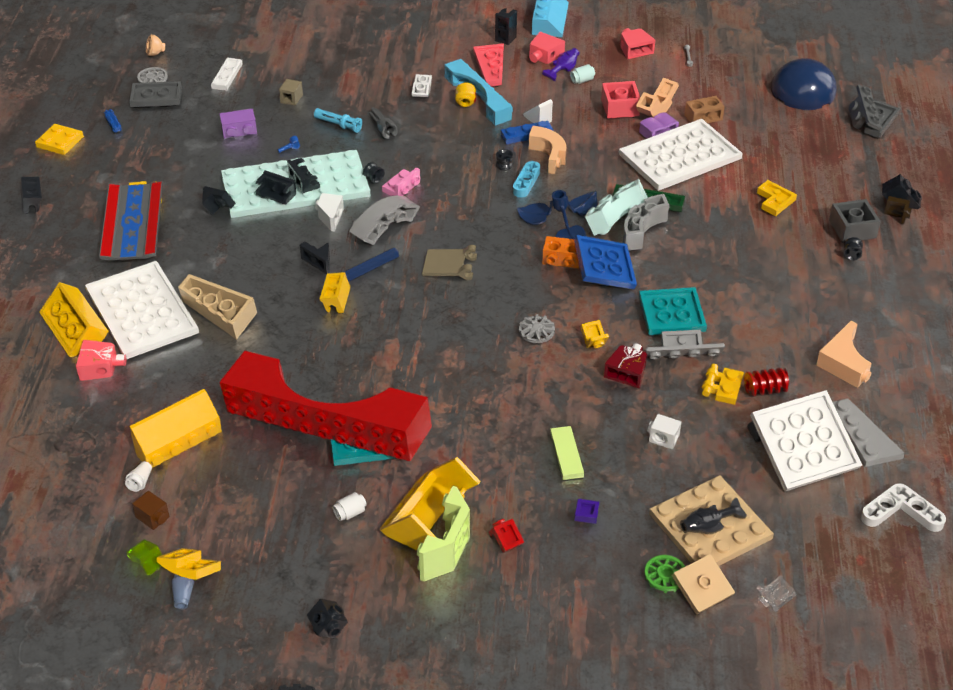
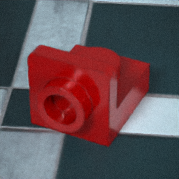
M513 518L508 521L501 519L493 523V528L488 532L490 536H495L503 553L524 543Z

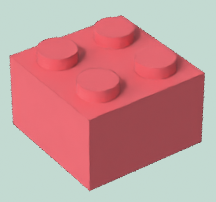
M635 81L602 83L601 101L607 118L640 116V112L636 108L640 95Z

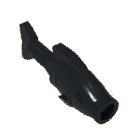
M734 498L730 507L722 510H717L716 505H712L709 508H699L693 511L686 519L680 521V526L684 533L714 534L724 528L720 522L721 519L732 515L745 519L747 514L741 508L738 498Z

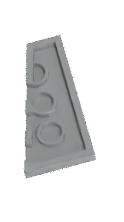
M849 399L832 402L864 467L904 458L905 453Z

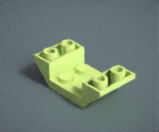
M452 486L449 494H445L442 506L445 507L443 520L445 521L446 530L443 539L427 535L424 543H420L418 546L417 556H419L417 569L420 570L421 581H427L454 571L470 538V509L455 486Z

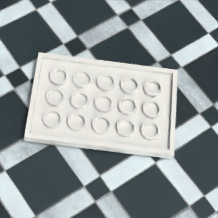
M703 119L619 149V155L658 191L740 160L743 154Z
M157 261L85 285L88 295L122 354H126L127 359L199 333L198 326Z

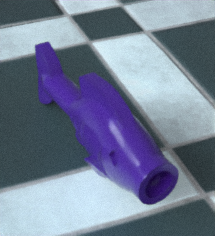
M572 48L559 54L557 60L553 61L555 67L551 70H543L542 74L556 81L557 72L562 69L568 72L575 67L577 57L579 56L578 49Z

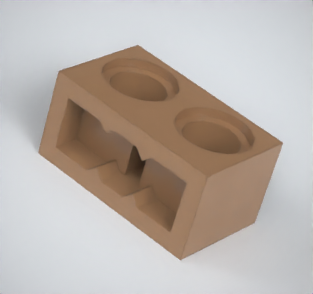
M717 96L687 101L685 117L690 123L699 119H703L706 123L723 120L725 106Z

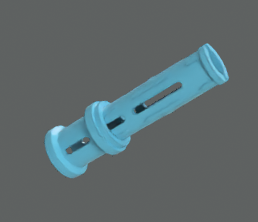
M316 108L314 111V118L340 125L342 129L348 128L358 133L362 128L361 118L355 119L348 114L339 115Z

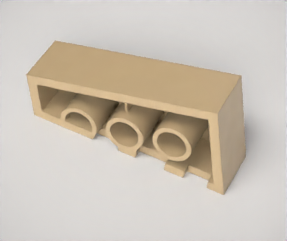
M188 274L178 287L182 301L236 340L257 314L253 297Z

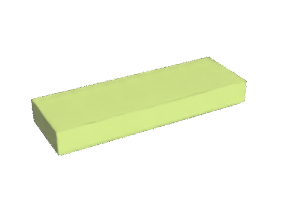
M571 426L550 428L562 479L584 478V471Z

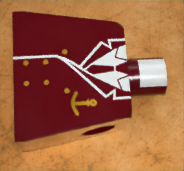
M637 343L631 347L619 346L605 363L604 378L640 389L647 359V353L643 351V347Z

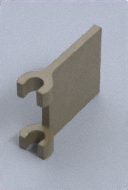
M469 245L464 249H428L422 276H460L465 280H472V265H464L465 258L470 261L477 259V253H475L476 245Z

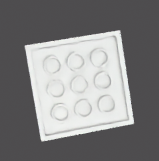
M827 390L758 410L750 415L784 491L843 474L862 466Z

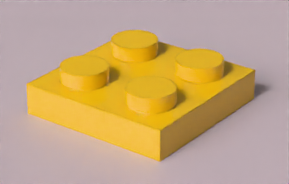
M54 123L35 141L37 148L65 155L84 135L83 131Z

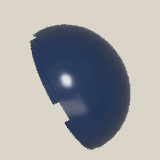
M808 58L792 60L783 65L775 74L771 85L772 94L776 99L779 98L784 101V105L801 110L821 109L823 105L828 103L830 105L834 101L837 92L836 80L830 69L823 63Z

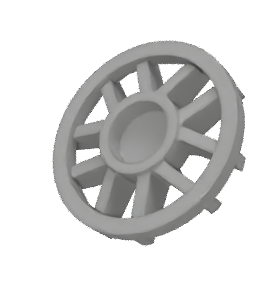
M159 67L146 68L137 75L139 83L166 82L168 78L167 71Z
M536 314V316L524 317V320L520 321L519 325L520 336L531 343L549 341L555 334L554 322L546 318L547 316L541 317L538 316L539 314Z

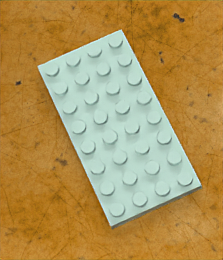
M357 150L303 158L305 162L299 163L298 166L306 165L309 172L318 177L316 181L320 183V188L302 193L296 185V195L287 205L256 195V190L260 187V185L256 184V181L265 170L291 179L288 174L287 160L221 170L225 191L236 203L232 208H229L231 218L316 205V201L320 199L322 193L342 195L343 200L371 196L366 176L363 175V167Z

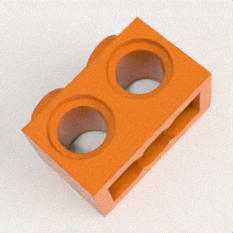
M546 236L542 264L579 269L574 239Z

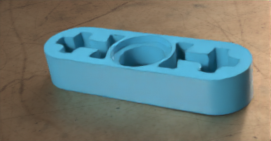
M529 161L524 165L513 184L514 196L522 198L529 194L540 174V164L538 162Z

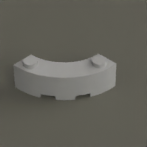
M664 194L646 198L643 203L634 205L628 212L624 223L623 243L627 244L629 251L642 249L644 233L650 227L667 222L669 203Z
M395 195L383 198L371 205L353 222L350 232L361 240L374 245L378 238L388 229L390 223L394 221L396 223L402 221L412 222L420 206L404 196Z

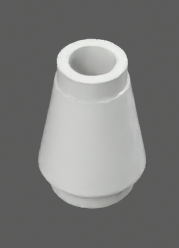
M143 461L126 475L125 485L129 490L137 492L145 488L152 470L151 464Z

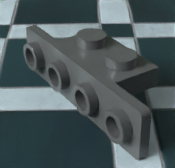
M858 84L856 86L858 97L848 107L853 127L860 129L866 122L868 126L880 131L882 129L881 120L878 116L872 91L867 86L863 87Z

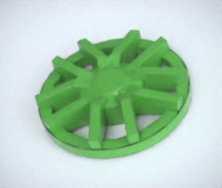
M659 555L653 557L645 566V580L650 584L651 588L654 587L664 591V593H667V591L676 592L679 587L677 584L675 585L672 574L679 570L676 569L678 565L681 569L685 565L673 556ZM659 560H666V562L662 564ZM670 561L674 562L673 566L669 565Z

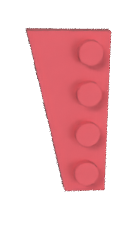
M504 43L473 47V53L483 79L491 87L502 85Z

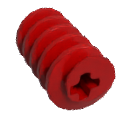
M786 368L769 369L768 371L761 370L760 373L753 371L752 374L748 371L744 374L745 390L747 393L751 391L753 397L756 396L757 390H759L761 396L764 395L765 389H767L769 395L772 394L773 388L777 394L780 393L781 387L785 393L788 392L789 377Z

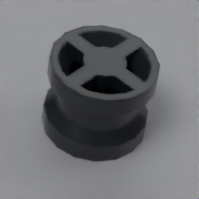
M507 149L499 150L496 153V167L503 171L510 170L513 167V153Z
M370 162L364 167L363 175L374 184H377L383 179L385 171L383 168L378 167L377 164Z
M851 237L845 241L843 254L846 259L855 261L862 257L863 243L859 238Z

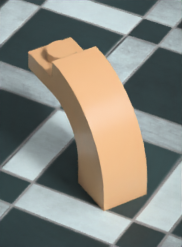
M663 78L654 95L643 92L636 105L637 110L653 118L659 113H666L672 104L671 99L679 87L678 83Z
M532 126L529 134V149L547 153L550 156L548 173L555 174L556 169L566 163V143L558 133L544 127Z

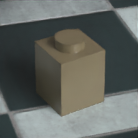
M286 79L279 89L280 103L296 106L303 96L302 81Z

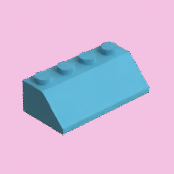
M536 0L532 19V35H538L539 32H543L554 37H563L569 2L567 0Z

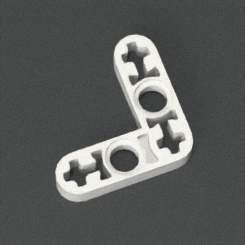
M895 484L867 504L863 508L861 515L862 522L870 527L878 526L899 509H902L925 528L933 532L941 531L946 522L945 515L939 509L904 484ZM887 502L892 507L885 508L880 503ZM912 505H919L923 510H916Z

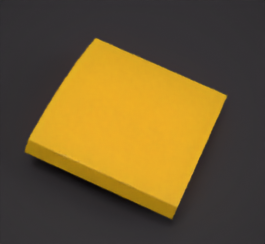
M181 548L157 557V563L176 575L197 580L221 570V561L201 559V550Z

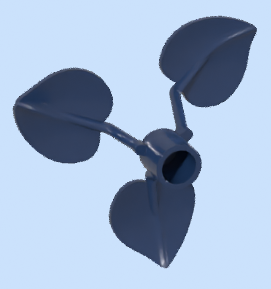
M556 190L552 193L553 201H550V207L545 203H534L517 208L518 214L524 222L538 225L547 220V216L551 215L554 206V209L562 212L566 229H561L557 232L556 237L575 239L576 235L586 236L585 230L579 225L569 227L565 210L568 206L572 213L577 212L579 215H586L592 207L596 208L598 206L597 192L593 191L581 195L569 202L565 191Z

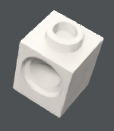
M657 414L655 420L650 421L647 432L650 433L649 442L673 450L680 436L682 421Z

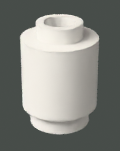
M354 492L336 501L332 509L339 521H347L365 512L367 504L361 494L358 495Z

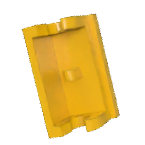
M345 272L329 273L326 275L320 295V302H323L325 310L329 313L331 311L330 305L335 306L338 313H344L350 291V285Z

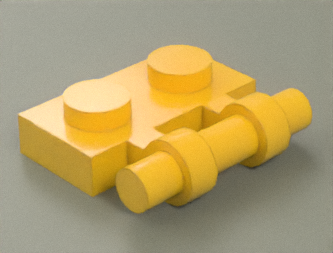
M711 364L710 368L706 371V380L702 384V395L708 397L710 393L715 394L716 401L735 405L744 372L724 368L723 373L718 372L716 364Z

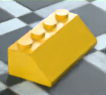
M61 282L58 283L39 312L68 356L72 358L79 355L83 340L102 342L109 332L79 289Z
M205 389L129 426L136 455L142 462L150 463L152 468L222 432L220 418Z

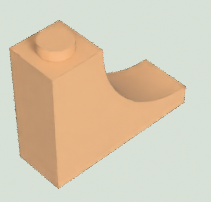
M850 321L819 351L816 366L858 388L863 382L866 383L869 380L872 363L863 358L855 349L852 340L855 337L858 324Z

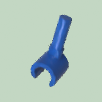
M292 136L289 139L290 143L277 149L278 152L281 153L290 148L298 149L300 147L298 137Z

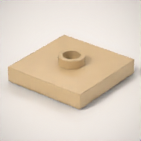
M711 554L672 574L673 579L696 615L735 594V591Z

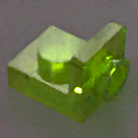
M145 539L126 552L130 560L141 564L147 575H151L162 567L157 563V557L162 555L159 547Z

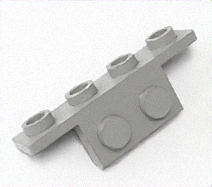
M701 330L661 332L662 347H647L644 352L647 353V357L650 359H659L662 356L679 358L681 355L698 357L700 354L717 356L723 352L725 344H702Z

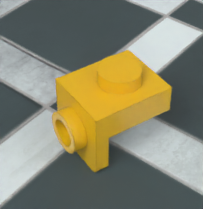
M600 320L584 323L580 326L587 348L594 347L596 349L603 347L609 339L608 334H604Z

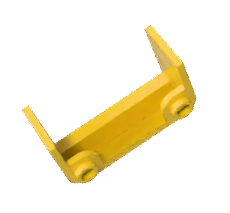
M455 457L424 473L380 527V531L386 537L417 550L419 544L424 543L427 535L436 537L430 529L444 512L445 507L442 506L443 498L446 493L449 494L452 486L457 487L464 498L465 491L478 485L481 481L458 457Z

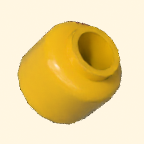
M461 83L456 87L455 101L462 107H469L475 103L476 88L474 85Z

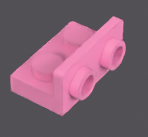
M415 168L411 172L403 169L382 186V192L390 196H403L407 194L408 191L420 183V169Z

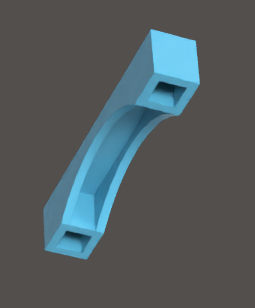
M462 59L445 64V78L453 86H458L461 83H470L475 86L476 94L485 102L486 118L496 126L512 120V105L482 79L476 71L469 67L468 64Z

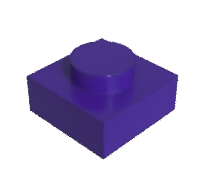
M578 499L575 521L596 524L600 502Z

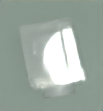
M781 575L764 589L760 585L757 587L761 594L758 596L759 600L766 608L771 606L775 612L797 595Z

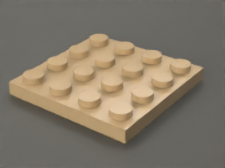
M720 475L649 510V515L691 564L711 554L717 565L720 566L772 540L774 535ZM734 498H738L741 508L747 514L745 519L735 517L734 515L721 519L720 522L724 528L714 534L684 533L680 526V521L686 519L693 511L699 508H709L712 505H716L717 510H722L730 507Z

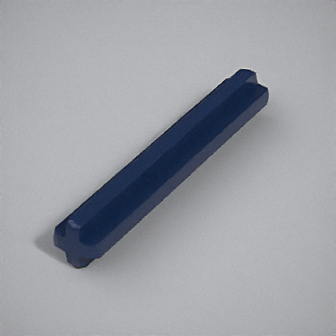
M391 248L344 271L348 282L398 258L399 251L396 248Z

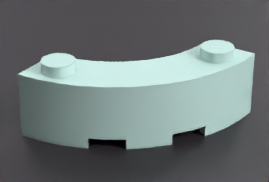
M639 179L620 187L619 191L613 196L608 194L598 201L599 205L596 208L592 207L587 212L585 218L594 236L608 233L618 219L627 214L634 205H639L644 202V199L648 198Z

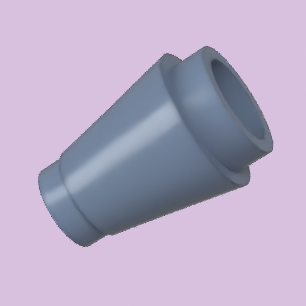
M175 574L174 579L171 580L174 607L186 609L191 597L194 580Z

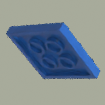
M576 235L574 242L583 281L635 289L637 282L627 244Z

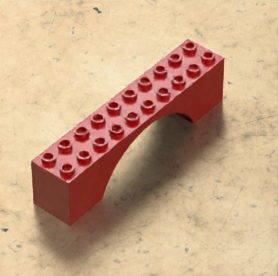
M245 350L219 382L227 412L293 429L305 434L315 435L323 439H332L342 444H348L406 461L412 460L432 428L429 402L426 396L389 387L375 396L355 402L324 403L314 401L297 394L287 386L280 359Z

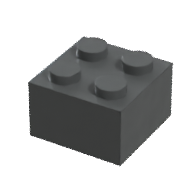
M867 199L832 204L829 221L842 243H845L851 237H856L860 240L877 238L881 221Z

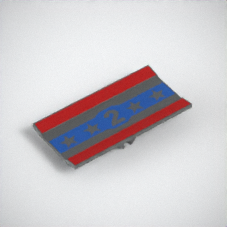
M163 181L139 185L108 184L99 253L100 259L128 260L146 259L156 256Z

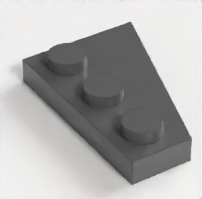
M874 100L882 129L879 131L865 123L864 133L872 137L881 138L899 115L900 108Z

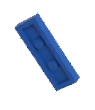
M540 121L501 129V136L506 144L529 140L532 126L554 130L549 121Z

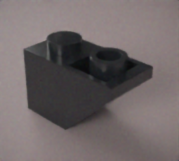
M901 174L882 184V195L886 200H888V196L910 200L908 208H921V194L919 191H915L910 181Z

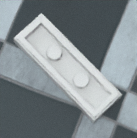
M227 58L211 83L212 89L227 91L243 65L242 60Z

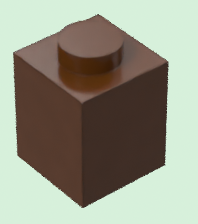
M149 490L132 503L135 518L152 530L165 523L170 517L167 503Z

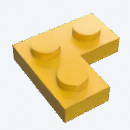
M769 180L757 189V194L767 198L762 203L761 209L774 216L780 214L797 198V194Z

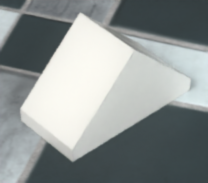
M550 99L523 113V115L532 123L549 121L550 123L552 122L553 102Z

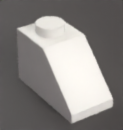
M322 193L320 199L316 201L315 209L318 210V218L333 232H335L344 210L343 196Z

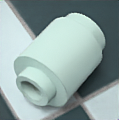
M589 64L575 68L570 72L571 80L574 84L593 80L595 70Z

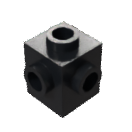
M319 599L307 614L313 626V631L320 637L335 638L348 623L343 614V609L335 601Z

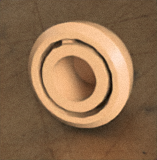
M151 34L146 42V54L148 56H156L160 52L165 51V43H162L160 38Z

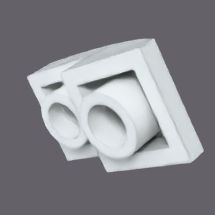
M416 74L412 96H429L432 75Z

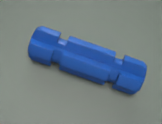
M105 110V117L113 132H120L122 130L121 125L113 110Z

